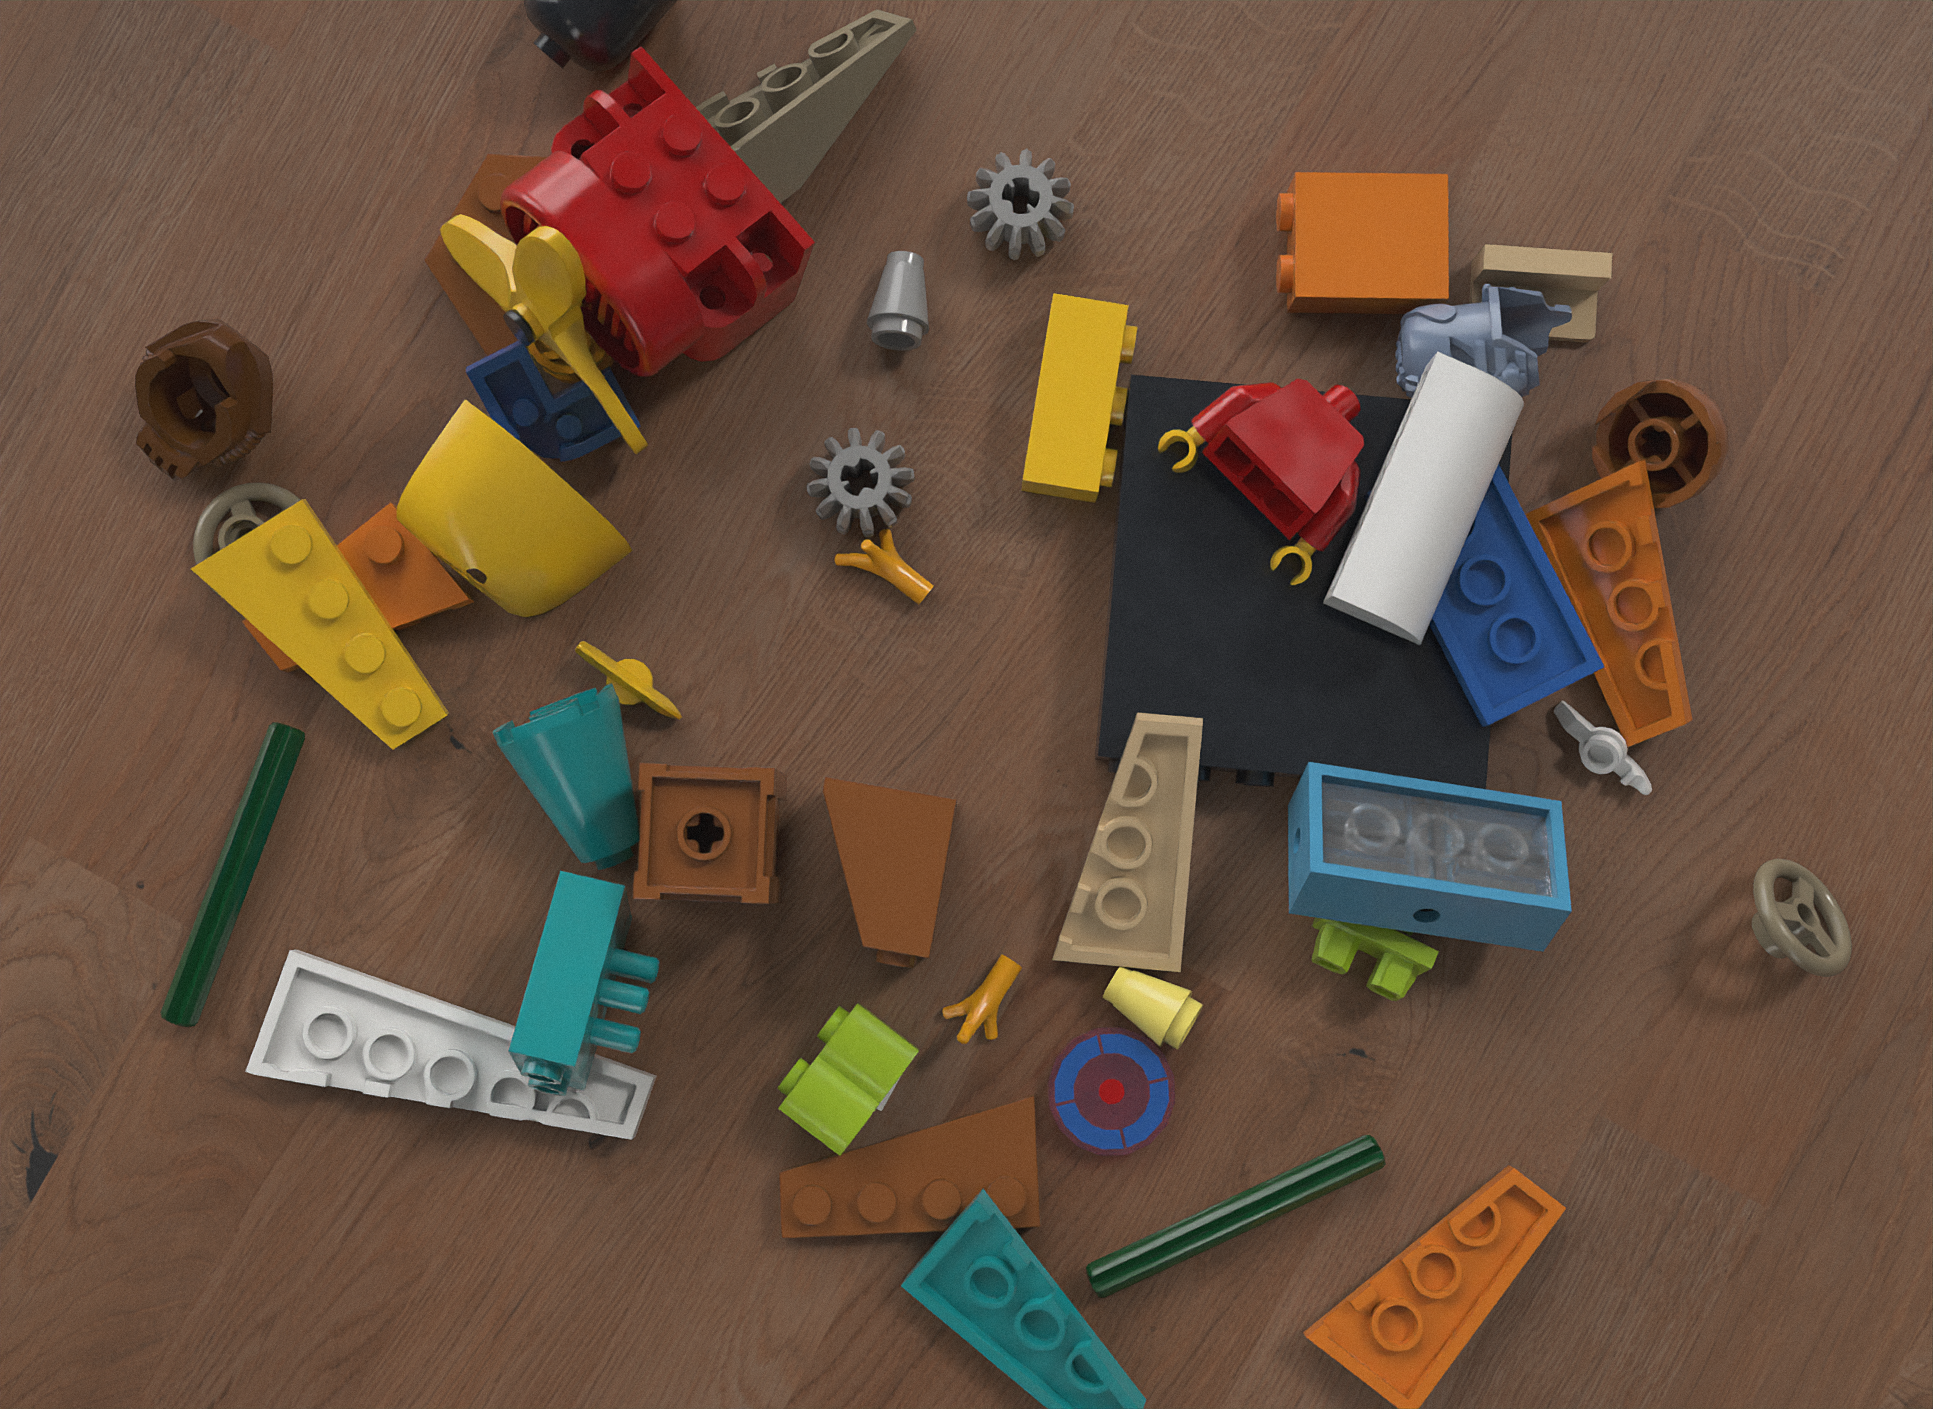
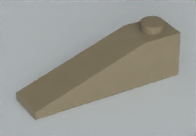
M876 9L812 43L808 49L810 58L802 63H793L781 68H777L773 64L756 73L761 84L730 101L725 92L722 91L705 100L696 108L782 204L784 200L802 187L916 32V27L910 18Z

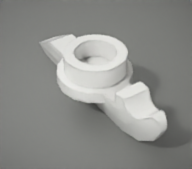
M1563 700L1555 707L1554 713L1563 728L1580 742L1579 753L1584 766L1588 770L1597 774H1607L1614 771L1621 777L1620 782L1625 786L1631 785L1644 795L1652 792L1651 783L1645 772L1627 755L1626 741L1620 733L1611 728L1594 727Z

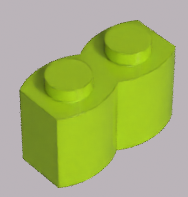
M859 1002L850 1013L841 1006L837 1008L816 1036L826 1044L811 1065L800 1058L777 1088L787 1096L778 1109L839 1156L849 1146L919 1052L918 1047Z

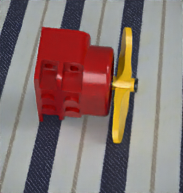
M642 46L631 53L627 81L609 94L602 90H595L584 100L583 113L562 127L554 136L551 155L508 185L502 192L500 200L501 212L514 243L498 235L479 221L462 214L451 218L440 229L444 243L456 262L506 311L503 317L514 336L525 346H529L534 340L540 339L563 358L592 390L636 455L649 445L593 359L588 348L585 331L617 364L638 376L648 377L655 375L682 353L690 359L700 362L714 361L726 355L795 301L815 244L813 239Z

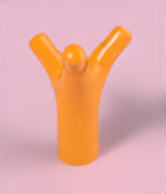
M883 529L879 532L881 548L871 540L866 539L861 543V549L866 554L838 553L835 555L834 561L837 566H854L874 573L893 584L918 605L934 587V585L902 560L895 549L892 533L889 529Z
M1001 954L984 982L973 994L960 1003L943 1008L942 1013L945 1019L967 1015L957 1035L959 1043L967 1044L982 1023L985 1028V1037L988 1040H994L998 1037L997 1014L999 1005L1022 970V967L1010 958Z

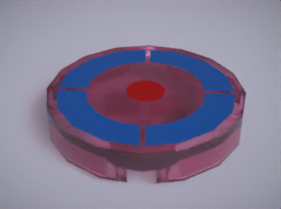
M1121 1026L1094 1028L1073 1037L1056 1055L1047 1079L1049 1107L1059 1129L1079 1148L1101 1156L1128 1155L1151 1144L1167 1126L1175 1105L1174 1075L1164 1053L1143 1034Z

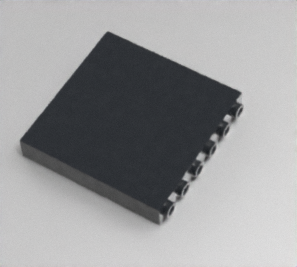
M1131 374L1127 386L1095 760L1109 761L1108 772L1116 773L1137 713L1203 718L1198 781H1210L1211 770L1236 772L1235 784L1274 787L1275 776L1301 779L1308 762L1486 789L1491 724L1485 727L1481 726L1430 625L1421 644L1418 645L1323 603L1366 505L1363 496L1374 487L1411 399L1355 394L1360 402L1361 410L1350 424L1363 436L1365 443L1355 458V462L1361 470L1356 510L1324 551L1316 549L1310 557L1312 571L1309 577L1302 583L1291 585L1292 579L1302 569L1301 558L1295 553L1286 554L1274 571L1270 568V561L1273 554L1279 548L1295 546L1301 538L1298 532L1288 540L1202 453L1209 444L1205 441L1197 447L1198 459L1196 464L1190 470L1183 473L1173 472L1172 467L1187 457L1189 453V445L1187 443L1177 441L1172 443L1164 452L1159 453L1158 451L1159 441L1165 433L1171 430L1187 432L1193 427L1192 418L1231 387L1245 384ZM1318 391L1321 395L1325 393L1324 391ZM1512 434L1499 461V465L1508 483Z

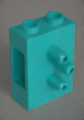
M564 871L559 873L508 1050L521 1076L529 1078L527 1086L532 1089L560 1096L566 1095L568 1087L585 1090L597 1045L628 1053L637 1051L641 1037L639 1027L604 1020L608 1007L637 1014L644 1013L647 1008L650 995L648 989L615 981L616 976L651 984L656 981L660 966L658 958L624 950L632 921L627 891L624 885Z

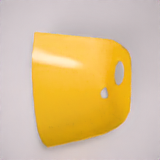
M464 400L427 452L405 487L397 505V520L435 556L508 613L522 617L540 615L563 604L633 551L626 539L577 491L524 444L467 400ZM474 568L480 570L486 575V582L483 584L478 582L466 570Z

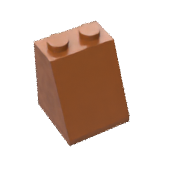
M825 777L823 793L863 947L877 949L876 962L914 968L918 956L929 958L932 954L957 800Z

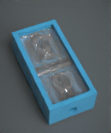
M1308 762L1288 804L1289 914L1544 952L1572 912L1562 802Z

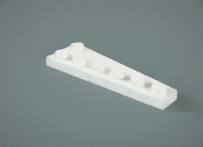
M290 950L245 1071L258 1076L322 1087L332 1086L363 1092V1094L425 1102L427 1105L445 1108L455 1107L489 1113L491 1116L520 1121H536L544 1125L631 1140L637 1134L657 1077L651 1073L595 1054L585 1090L568 1087L566 1095L560 1096L532 1089L527 1086L529 1078L521 1076L508 1052L515 1026L299 950Z

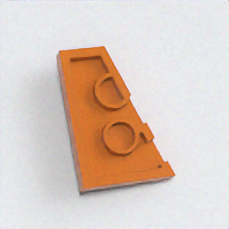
M391 502L337 545L393 630L400 631L421 623L422 619L448 609L455 610L474 603L442 561L397 520V506ZM247 619L242 621L281 671L289 673L301 668Z

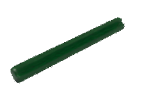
M272 722L267 729L160 1012L161 1018L181 1027H192L200 1019L303 746L305 733L298 728L280 722Z
M1363 1135L1089 1263L1086 1267L1088 1279L1095 1294L1099 1298H1106L1382 1169L1386 1165L1384 1154L1373 1136Z

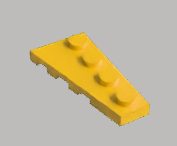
M306 499L300 500L191 568L194 573L392 750L449 714Z

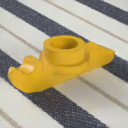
M581 641L575 648V652L581 658L607 676L606 685L613 684L615 692L619 697V703L636 705L644 702L664 716L678 720L682 718L676 706L666 696L653 688L652 673L643 662L636 659H623L616 662L585 641Z

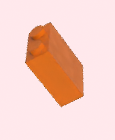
M1295 172L1287 193H1279L1276 224L1277 231L1287 232V255L1278 256L1276 287L1277 293H1287V313L1406 314L1419 306L1445 304L1449 299L1448 174Z

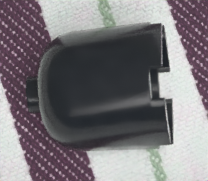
M524 0V7L528 19L541 33L533 43L563 69L572 60L586 70L602 72L613 69L622 62L677 0Z

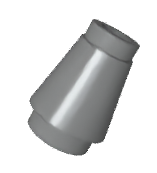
M895 251L887 255L886 265L867 319V325L872 330L871 339L881 347L892 350L916 349L921 345L922 336L929 331L925 273L923 270L924 259L916 253Z

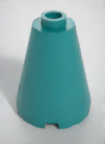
M613 684L606 685L599 693L595 687L529 712L530 722L515 727L513 720L493 730L498 747L581 863L594 861L597 869L602 870L622 863L634 855L630 846L640 840V830L619 697L615 692Z

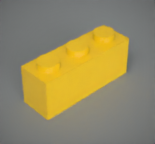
M1053 293L1021 491L1095 503L1099 493V486L1112 487L1118 450L1106 448L1109 425H1122L1128 388L1117 387L1116 381L1119 363H1132L1137 335L1136 326L1126 325L1129 305Z

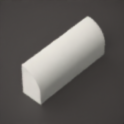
M1440 352L1435 354L1424 369L1324 599V604L1418 645L1421 644L1524 406L1522 397L1514 389L1482 370Z

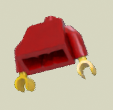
M1298 378L1284 387H1280L1273 382L1233 386L1192 418L1193 427L1187 432L1171 430L1165 433L1159 441L1158 451L1159 453L1164 452L1172 443L1177 441L1187 443L1189 445L1187 457L1172 467L1173 472L1183 473L1190 470L1196 464L1198 459L1197 447L1205 441L1209 444L1202 453L1288 540L1297 532L1301 536L1295 546L1279 548L1273 554L1270 561V568L1274 571L1286 554H1297L1301 558L1302 569L1290 582L1291 585H1296L1304 582L1309 577L1312 571V561L1310 558L1316 549L1324 551L1356 510L1361 470L1355 462V458L1365 443L1363 436L1350 422L1360 413V402L1357 396L1343 385H1334L1321 395L1307 380Z

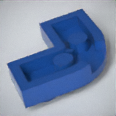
M520 341L466 367V374L491 419L540 457L560 458V462L579 458L622 436L592 390L582 380L553 394L528 347ZM609 366L601 370L606 381L637 428L641 427L611 367Z

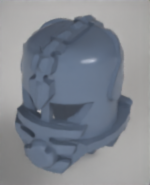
M1490 284L1483 285L1482 302L1455 306L1441 303L1416 307L1407 312L1400 321L1401 330L1395 344L1397 347L1395 357L1398 360L1396 363V372L1398 373L1396 377L1397 384L1401 386L1403 392L1406 391L1408 397L1412 398L1426 365L1437 352H1440L1492 375L1514 389L1521 397L1529 395V390L1540 385L1537 357L1547 352L1551 329L1571 321L1572 309L1568 305L1555 304V307L1548 306L1540 291L1516 289L1515 287H1493Z

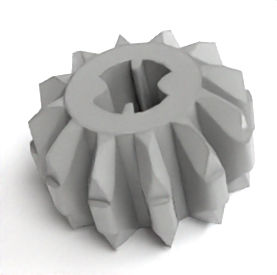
M1026 148L1021 151L1019 165L1012 166L1009 157L1005 153L1000 152L995 157L997 173L989 169L979 168L976 172V182L981 189L969 191L967 194V205L978 211L970 218L971 229L974 232L990 230L985 239V247L990 251L999 248L1005 240L1009 242L1008 253L1010 259H1019L1021 244L1026 243L1029 244L1032 253L1040 257L1045 253L1043 236L1058 242L1065 236V228L1060 221L1070 219L1073 216L1074 204L1063 199L1070 192L1071 183L1068 178L1059 177L1051 179L1056 164L1051 158L1042 161L1037 168L1032 167V152ZM1014 196L1028 197L1027 214L1013 213Z
M850 428L848 430V439L851 447L843 450L836 439L829 437L825 440L824 444L828 453L833 458L832 462L821 457H813L809 464L811 470L825 478L808 483L807 491L811 497H827L816 509V513L821 520L830 518L841 510L836 525L839 533L847 534L851 529L854 518L860 519V527L864 537H871L874 534L871 517L879 515L884 524L889 528L897 524V518L888 506L889 503L902 508L910 507L912 503L911 495L897 487L914 482V471L906 467L895 468L906 456L905 450L901 445L894 446L881 454L885 445V434L876 430L871 435L868 446H862L858 428ZM863 470H869L872 483L877 484L874 490L864 487L860 491L859 496L852 495L850 483L848 480L845 481L847 477L858 478Z

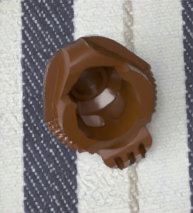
M220 319L190 322L181 325L145 347L147 349L146 355L143 356V362L140 363L135 374V390L139 415L146 423L136 437V445L149 457L150 463L174 481L183 479L202 465L205 466L210 462L219 467L237 462L239 458H244L245 455L250 454L251 450L256 448V445L261 442L266 433H271L273 374L269 356L234 328Z

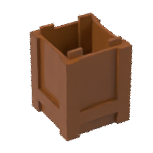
M639 763L638 790L642 791L638 872L634 871L633 899L759 904L782 903L783 877H777L780 801H786L787 798L786 774L775 768H729ZM711 814L713 815L714 825L724 828L723 841L713 842L711 852L704 854L699 852L700 847L697 841L688 840L687 830L688 826L694 827L700 824L701 815Z

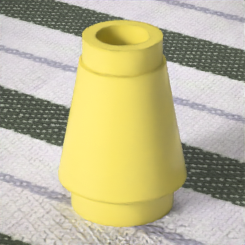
M1127 967L1118 968L1103 995L1105 1000L1112 1003L1117 1010L1161 1047L1165 1042L1177 1050L1184 1042L1203 1007V1004L1191 998L1193 991L1136 970L1132 971Z

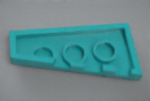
M982 1189L909 1272L901 1287L1047 1409H1144L1147 1399L986 1191Z

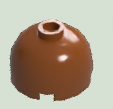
M1676 379L1640 381L1615 393L1600 410L1595 425L1599 424L1596 432V445L1592 446V460L1601 479L1638 461L1645 460L1653 506L1655 508H1669L1700 495L1720 474L1729 451L1728 425L1718 404L1701 388Z

